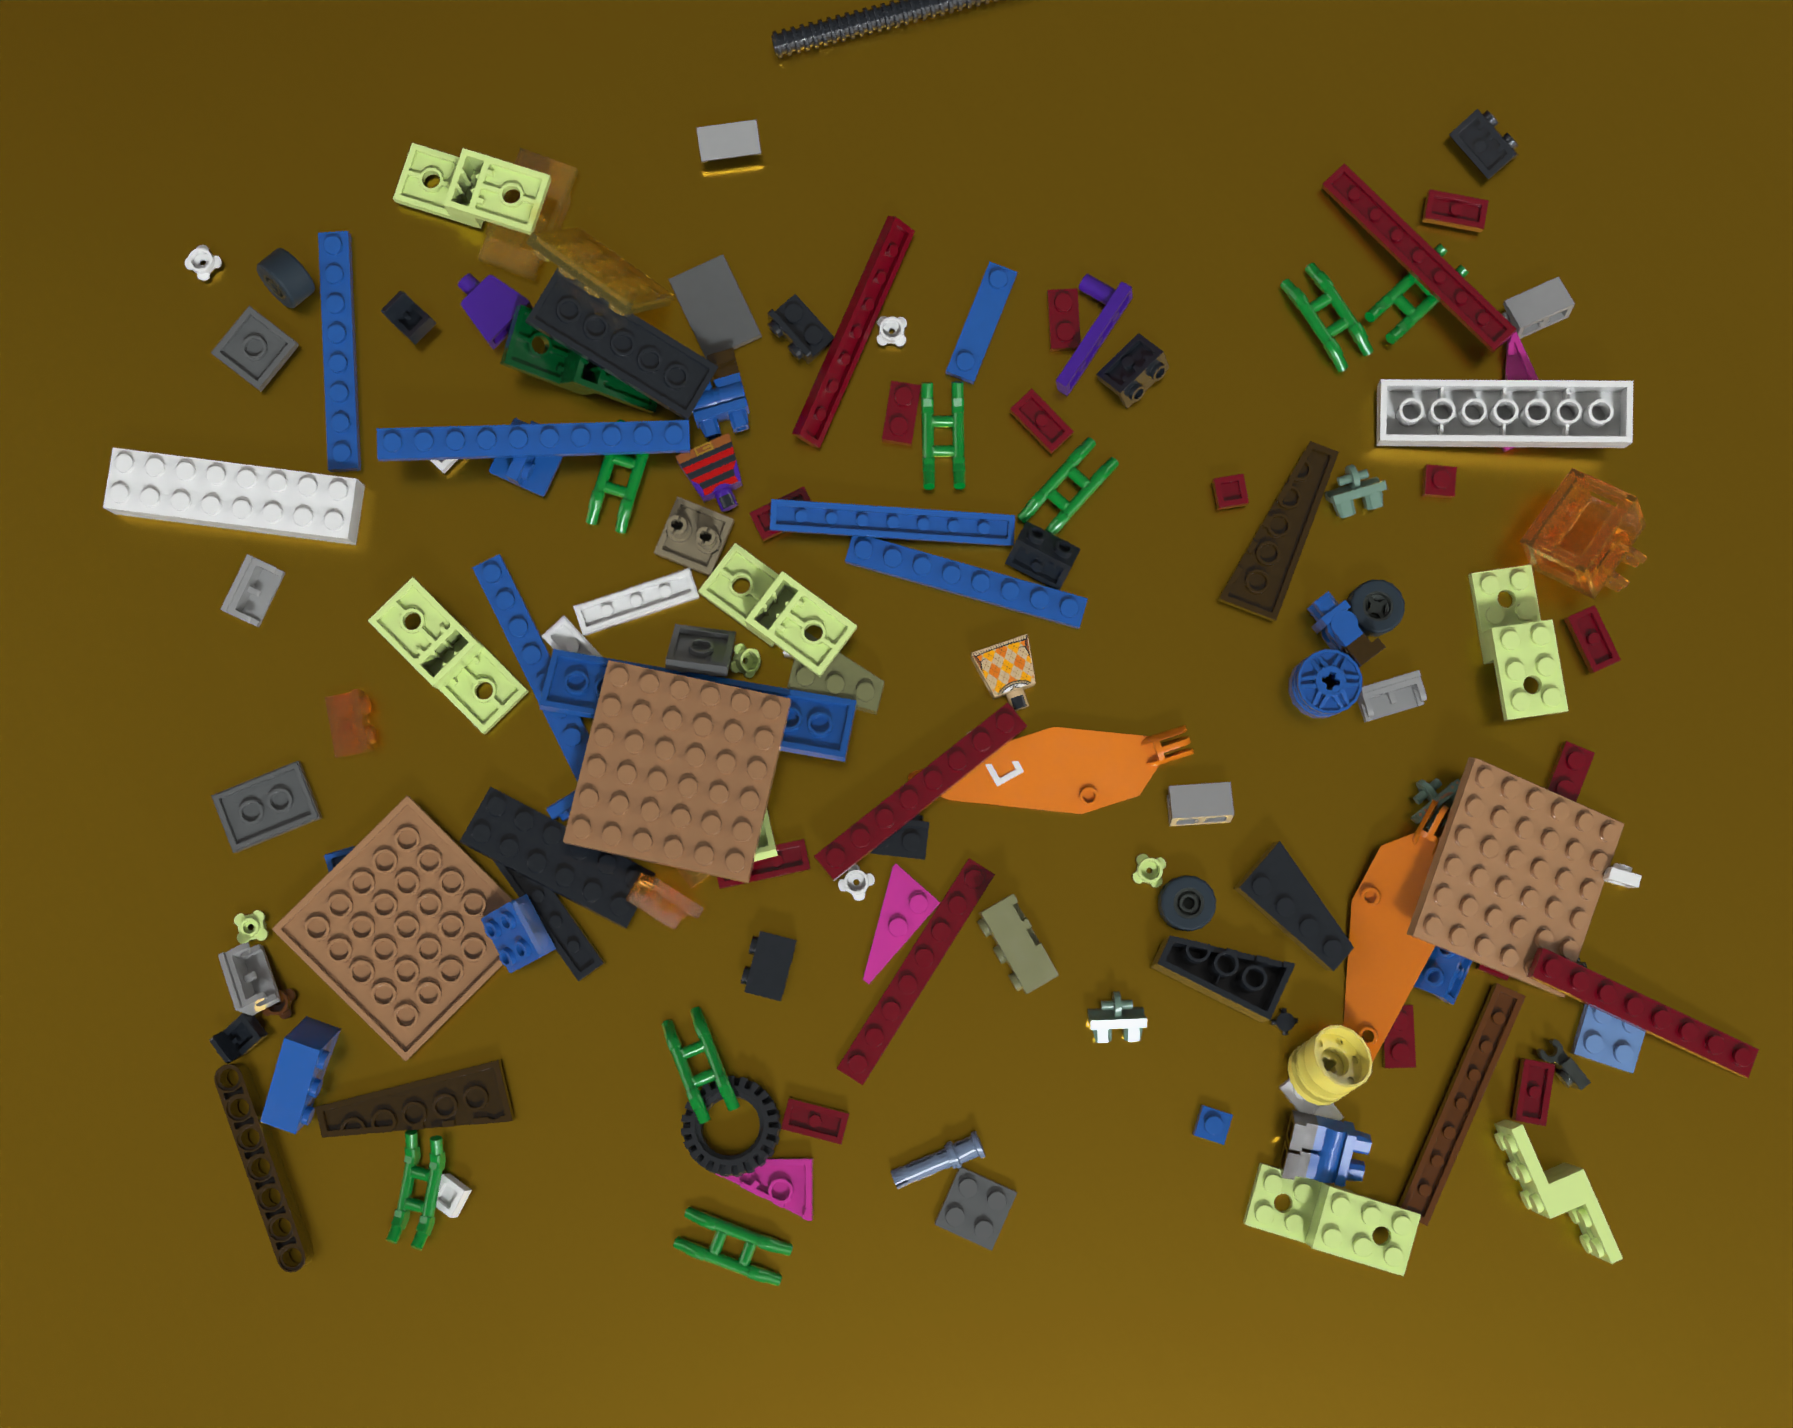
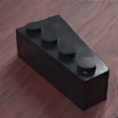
M1280 841L1273 842L1234 887L1241 896L1325 970L1334 971L1353 950L1354 947Z
M1169 936L1163 939L1151 968L1263 1023L1271 1020L1295 963L1281 962L1264 956L1250 955L1233 949H1224L1206 943Z

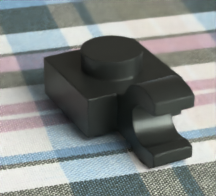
M1552 1038L1549 1040L1550 1044L1554 1047L1553 1054L1549 1056L1543 1049L1539 1048L1536 1050L1540 1059L1555 1064V1067L1559 1070L1556 1072V1075L1567 1088L1571 1086L1572 1088L1582 1090L1591 1083L1574 1060L1567 1056L1562 1044L1558 1040Z

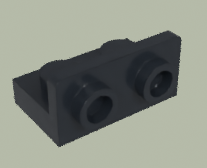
M1477 109L1449 135L1481 172L1490 179L1508 162L1519 155L1515 150L1519 145L1508 132L1502 136L1495 128L1499 122L1488 110L1482 113Z
M796 294L776 311L771 309L767 313L768 320L770 321L767 325L778 338L783 336L790 344L787 348L797 360L803 358L807 364L826 350L834 339V336Z
M1138 333L1096 375L1098 380L1117 394L1122 404L1129 408L1134 402L1139 401L1149 387L1164 377L1169 369V364L1164 351Z
M1026 522L1005 564L1056 590H1060L1080 552V548L1030 522Z
M917 815L869 854L925 860L930 822L923 821V815Z

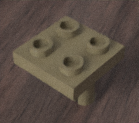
M677 497L654 554L710 576L719 560L734 524V519Z

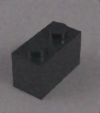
M760 931L759 937L753 935L749 954L754 955L751 967L745 966L741 979V984L746 985L744 992L782 1001L797 940Z

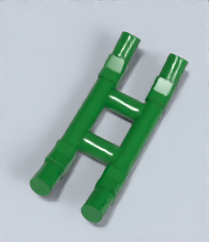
M1441 243L1434 248L1441 257L1448 252ZM1461 264L1455 269L1463 278L1469 273ZM1408 273L1376 302L1364 316L1368 322H1374L1394 303L1406 315L1404 319L1386 334V340L1390 344H1394L1439 301L1414 276ZM1414 284L1427 295L1416 307L1403 296Z
M1310 263L1305 268V272L1314 280V283L1324 294L1309 303L1306 295L1289 278L1282 281L1280 287L1289 296V299L1296 308L1300 310L1315 332L1329 358L1332 359L1337 371L1342 372L1349 365L1343 356L1340 345L1333 337L1348 328V332L1363 356L1371 354L1374 350L1368 340L1365 329L1357 321L1337 292L1331 279L1315 263ZM1331 303L1340 319L1325 327L1316 312Z
M962 381L951 382L952 415L935 416L933 382H921L923 488L926 490L935 488L934 457H953L954 488L964 489L966 487L964 382ZM952 427V445H934V428Z
M621 419L617 420V422H626ZM636 454V458L628 455H604L596 484L590 497L586 523L597 525L605 493L623 498L619 506L614 530L619 533H626L634 501L650 454ZM614 464L632 469L627 486L609 482Z
M1087 437L1039 491L1035 493L1017 517L1024 523L1028 522L1045 501L1049 499L1061 511L1051 521L1045 531L1056 536L1088 498L1119 466L1118 461L1110 457L1090 479L1086 477L1076 467L1096 446V442L1092 438ZM1067 476L1081 487L1070 501L1056 490Z
M694 1007L690 1010V1014L699 1038L698 1041L682 1047L674 1022L668 1019L663 1021L661 1025L688 1100L699 1124H703L711 1120V1117L698 1087L715 1080L728 1111L739 1108L740 1104L718 1054L702 1008ZM705 1052L710 1069L693 1076L687 1059Z
M407 1130L405 1132L406 1146L404 1147L405 1166L397 1209H395L394 1217L391 1221L390 1230L385 1240L397 1244L402 1231L405 1230L408 1224L410 1212H419L422 1215H420L416 1228L417 1232L411 1247L422 1251L428 1236L431 1235L434 1228L435 1209L446 1157L443 1150V1137L435 1135L430 1137V1169L417 1166L421 1157L417 1130ZM415 1179L428 1182L424 1200L412 1198Z
M691 1206L686 1209L684 1214L686 1219L707 1229L715 1230L709 1249L680 1236L674 1241L673 1247L693 1258L739 1273L755 1281L775 1286L780 1285L782 1280L781 1274L753 1264L751 1265L750 1263L756 1246L773 1253L790 1256L793 1249L792 1244L724 1221ZM727 1235L745 1242L739 1259L721 1254Z

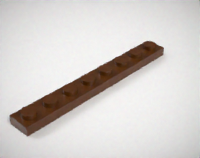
M1494 983L1398 1205L1400 1208L1421 1214L1419 1222L1428 1226L1526 997L1498 983Z

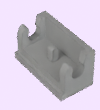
M756 120L697 127L701 162L761 154Z
M1556 277L1505 300L1503 306L1506 312L1502 313V315L1517 329V334L1521 339L1568 318L1575 303L1561 279Z
M247 554L220 610L256 627H260L285 572Z
M1420 670L1362 687L1357 701L1365 723L1424 705L1427 695Z
M1231 782L1168 787L1169 827L1229 823L1234 816Z
M247 942L218 955L236 1011L253 1016L281 1001L264 946L258 944L250 948Z

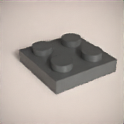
M249 306L211 353L262 392L298 348L299 344Z
M675 624L666 656L665 669L676 670L682 673L692 672L709 676L727 677L734 650L736 632Z
M962 1166L954 1177L934 1224L992 1251L1017 1195V1191Z

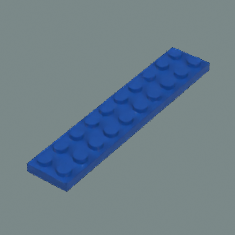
M553 649L539 702L540 710L594 719L608 660L790 698L792 702L780 751L843 762L846 760L857 700L692 672L682 673L663 667Z

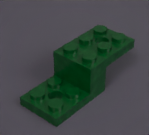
M524 305L516 306L500 361L501 365L580 395L598 393L647 413H655L657 402L525 323L532 309ZM536 336L544 341L545 348L541 354L535 352L532 347V340Z

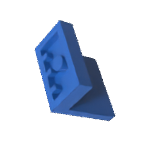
M1435 946L1414 987L1434 994L1442 1001L1454 1005L1472 961Z

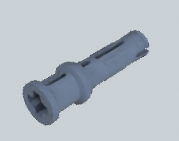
M973 1131L971 1136L955 1143L949 1141L944 1145V1149L891 1170V1175L897 1189H901L908 1184L950 1167L959 1169L962 1167V1163L976 1157L985 1158L986 1154L977 1132Z

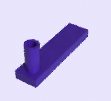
M1088 273L1080 282L1079 290L1106 306L1056 379L1057 390L1068 396L1132 300V287L1121 281L1117 289H1114Z

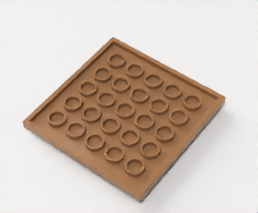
M608 660L563 842L565 844L749 884L792 702L791 699Z
M1469 757L1407 935L1556 996L1565 997V994L1527 977L1537 948H1545L1566 959L1577 962L1605 882L1603 880L1607 867H1610L1624 823L1482 760Z
M406 796L272 930L396 1053L407 1061L503 965L493 941L485 933L481 918L514 899L410 796Z

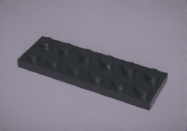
M559 268L556 269L525 323L685 420L691 415L718 369L717 365Z
M490 787L464 832L460 843L626 929L656 873L620 855L565 844L563 839L566 826Z

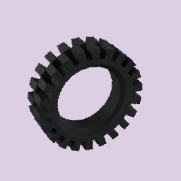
M728 1076L736 1097L748 1101L758 1113L760 1129L754 1144L748 1150L737 1155L729 1156L716 1153L707 1144L703 1134V1124H699L695 1112L688 1101L684 1107L687 1109L685 1115L682 1114L681 1122H683V1128H681V1135L684 1137L685 1142L683 1143L690 1152V1156L700 1166L721 1176L739 1177L744 1173L750 1174L754 1172V1169L758 1166L762 1167L766 1163L765 1160L774 1154L775 1151L773 1149L780 1140L778 1137L779 1131H781L780 1114L773 1099L760 1085L744 1077ZM715 1080L710 1084L703 1085V1088L700 1090L708 1111L715 1103L723 1099Z

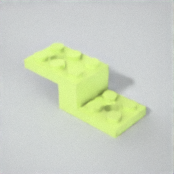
M412 143L393 199L396 203L481 229L483 221H487L533 236L552 179L548 174L465 148L462 149L460 157ZM430 175H438L440 177L439 184L434 188H428L424 184L425 179ZM507 191H519V200L515 203L505 202L504 196Z
M734 543L698 590L699 594L771 647L774 644L819 677H821L857 629V625L782 571L778 575L736 543ZM744 578L750 582V588L746 593L739 594L733 590V583L737 579ZM811 625L819 626L823 631L822 637L817 641H810L804 635L805 630Z
M1532 565L1469 574L1483 663H1494L1504 721L1569 711L1553 619L1541 621ZM1502 591L1509 593L1512 597V604L1509 608L1502 607L1498 602V594ZM1527 677L1534 678L1538 683V690L1535 694H1530L1524 689L1523 683Z
M413 577L368 620L433 687L440 690L483 734H486L529 692ZM417 613L421 617L420 626L413 630L407 629L405 625L406 617L409 614ZM485 682L490 683L493 688L492 695L488 699H480L477 696L478 686Z
M1507 1119L1495 1123L1497 1133L1494 1136L1502 1151L1506 1150L1510 1159L1507 1166L1514 1180H1519L1523 1189L1520 1192V1196L1525 1207L1549 1219L1568 1212L1573 1223H1578L1583 1235L1579 1236L1588 1254L1591 1253V1255L1611 1264L1622 1260L1623 1257L1584 1169L1564 1162L1543 1172L1523 1124Z
M1260 1163L1243 1224L1306 1243L1312 1249L1404 1276L1421 1214L1364 1197L1348 1189L1319 1182L1315 1179L1295 1176L1294 1180L1282 1178L1279 1168ZM1280 1194H1287L1290 1198V1206L1285 1211H1278L1274 1206V1200ZM1383 1226L1388 1230V1239L1382 1244H1376L1372 1237L1373 1231L1377 1227Z

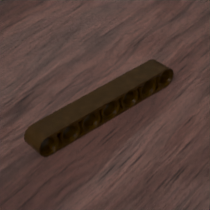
M237 1062L223 1065L215 1073V1085L280 1268L286 1272H296L311 1262L314 1254L271 1128L268 1124L260 1122L263 1106L252 1074L243 1063ZM230 1069L235 1070L239 1077L235 1086L231 1085L227 1080V1074ZM240 1099H244L249 1104V1111L246 1115H242L238 1111L237 1105ZM251 1128L259 1133L260 1138L257 1145L252 1144L248 1139V1132ZM261 1158L266 1159L270 1164L268 1174H263L258 1168ZM271 1188L278 1190L281 1198L278 1204L271 1202L268 1194ZM281 1218H285L290 1222L291 1230L289 1234L280 1230L279 1221ZM291 1248L300 1251L302 1256L300 1263H294L290 1259L289 1253Z

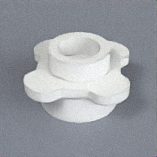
M199 245L185 260V267L196 272L197 277L201 281L208 280L210 273L222 264L221 258L212 255L206 245ZM205 260V265H201V261Z
M881 316L878 319L877 325L880 327V331L877 336V342L879 345L885 346L888 343L896 344L900 347L906 343L904 328L907 326V321L905 318ZM894 329L895 332L893 334H890L889 330Z
M855 864L848 870L845 878L838 882V887L841 891H847L852 894L855 900L860 901L865 898V892L869 886L874 884L875 878L871 873L866 874L861 871L860 867ZM855 879L859 880V885H854Z

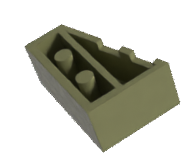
M805 631L804 635L808 640H819L810 633ZM838 653L821 677L794 659L787 689L857 700L856 710L877 715L884 689V681L841 653Z
M1010 894L979 912L981 919L977 923L985 937L991 935L997 944L992 949L1000 963H1008L1013 972L1008 977L1017 991L1023 989L1024 993L1028 994L1056 978L1059 974L1042 943L1039 942L1032 930V925L1028 918L1024 916L1017 904V898L1014 894Z

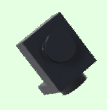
M402 290L381 310L386 318L415 345L437 324Z
M242 1013L225 1030L215 1034L209 1041L225 1063L229 1064L246 1055L268 1033L254 1015Z

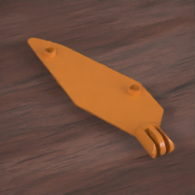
M1186 725L1151 736L1050 727L1011 740L941 797L952 801L1084 814L1140 796L1159 765L1192 755L1194 750L1193 748H1186L1164 755L1165 752L1190 744L1189 736L1160 743L1161 740L1187 732ZM1011 761H1019L1024 772L998 787L985 764H992L999 778L1015 770ZM924 768L911 772L908 775V781Z
M1432 800L1415 833L1380 846L1351 903L1349 941L1354 948L1348 954L1343 1026L1352 1029L1363 1038L1370 1049L1372 1061H1374L1435 948L1432 944L1407 935L1441 838L1437 834L1450 810L1449 807L1443 805L1429 831L1425 830L1439 802ZM1366 1030L1373 1032V1041L1365 1040L1364 1032Z

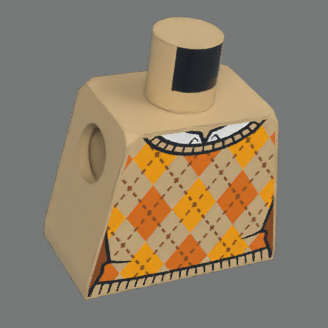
M1027 634L971 653V660L993 700L1006 696L1008 703L1015 711L1029 706L1024 689L1035 685V675Z

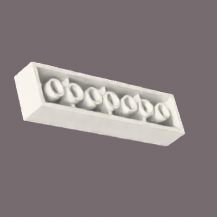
M1381 379L1377 386L1376 446L1625 448L1633 442V381Z
M113 448L103 508L116 515L356 545L365 485L356 478Z

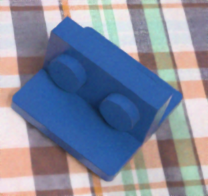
M514 418L511 422V425L528 424L517 418ZM532 420L530 422V424H539ZM564 456L494 458L489 472L544 497Z
M527 894L508 902L481 918L485 933L493 941L499 953L500 961L506 966L509 973L556 949Z

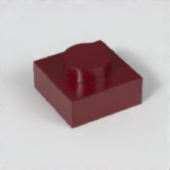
M1426 464L1423 470L1422 496L1454 498L1457 467Z
M1244 473L1214 478L1212 480L1217 510L1249 504Z

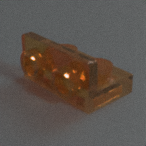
M353 689L349 693L325 697L335 757L342 758L374 752L373 744L377 743V735L374 725L369 723L368 713L372 712L369 696L365 695L364 691L360 689Z
M640 873L626 897L629 903L673 930L677 928L681 919H685L686 916L698 919L704 909L658 878Z

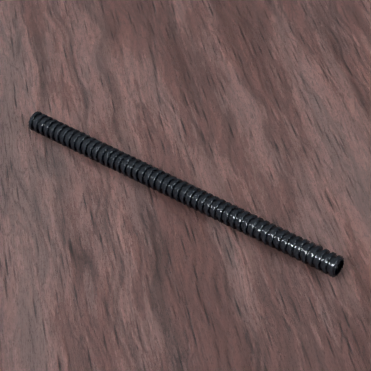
M891 0L888 5L881 3L880 7L872 5L869 10L866 7L862 8V12H858V10H854L853 14L845 12L842 17L838 14L835 15V19L827 17L826 21L823 22L819 19L816 24H813L811 21L808 22V26L800 24L797 29L792 26L789 31H786L784 28L778 34L776 31H773L771 38L775 54L780 59L783 58V54L791 56L792 52L795 51L799 54L802 49H805L807 52L810 51V47L818 49L821 44L826 47L829 42H832V44H836L837 40L845 42L848 37L852 40L855 39L856 35H859V37H863L864 33L872 35L875 30L879 33L882 31V28H886V30H890L891 26L898 28L901 23L906 26L909 24V21L917 23L920 18L922 21H925L928 16L933 19L936 17V14L944 16L947 11L949 14H952L955 9L958 12L962 11L963 7L971 9L974 4L978 7L982 2L985 5L989 4L990 0H898L896 3Z

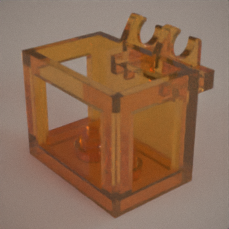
M1574 468L1570 470L1520 540L1533 570L1592 599L1596 598L1604 586L1620 592L1622 587L1626 588L1629 585L1630 581L1615 571L1621 561L1637 568L1639 563L1643 564L1647 559V556L1632 547L1646 527L1638 498ZM1590 491L1617 503L1616 507L1591 496Z

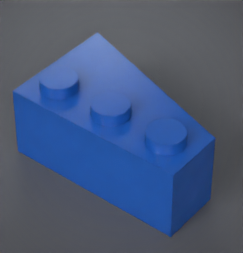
M306 1016L284 1037L260 1122L296 1134L304 1125L308 1126L315 1112V1108L312 1106L322 1088V1079L341 1028Z

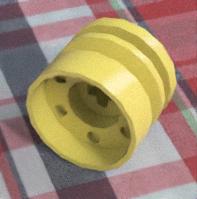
M1330 1025L1293 1051L1289 1057L1287 1069L1290 1082L1296 1092L1306 1101L1318 1106L1331 1105L1367 1081L1371 1075L1373 1061L1370 1049L1363 1038L1355 1031L1342 1025Z

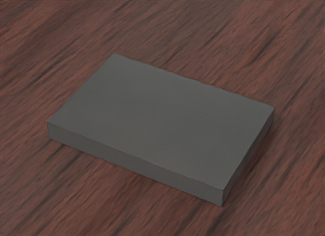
M720 255L669 279L670 285L705 359H707V355L730 348L735 350L762 337L724 255Z
M301 761L293 762L211 795L233 853H238L322 819Z

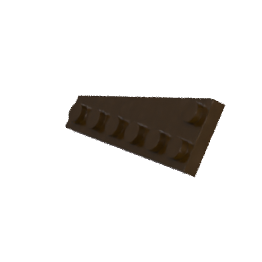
M1312 441L1308 443L1220 594L1218 601L1272 622L1277 620L1337 459L1338 451Z
M501 1060L315 1107L322 1138L500 1123L515 1120Z

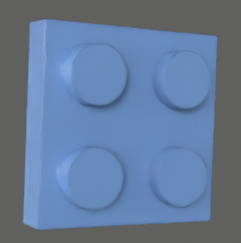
M1585 1004L1570 1053L1633 1073L1645 1032Z

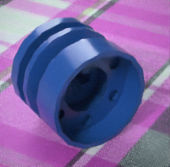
M1324 649L1303 659L1293 669L1289 678L1288 692L1293 704L1301 713L1312 718H1328L1349 709L1357 701L1362 690V674L1358 664L1348 654L1339 650ZM1330 676L1329 681L1334 683V686L1326 689L1327 684L1322 682V679Z

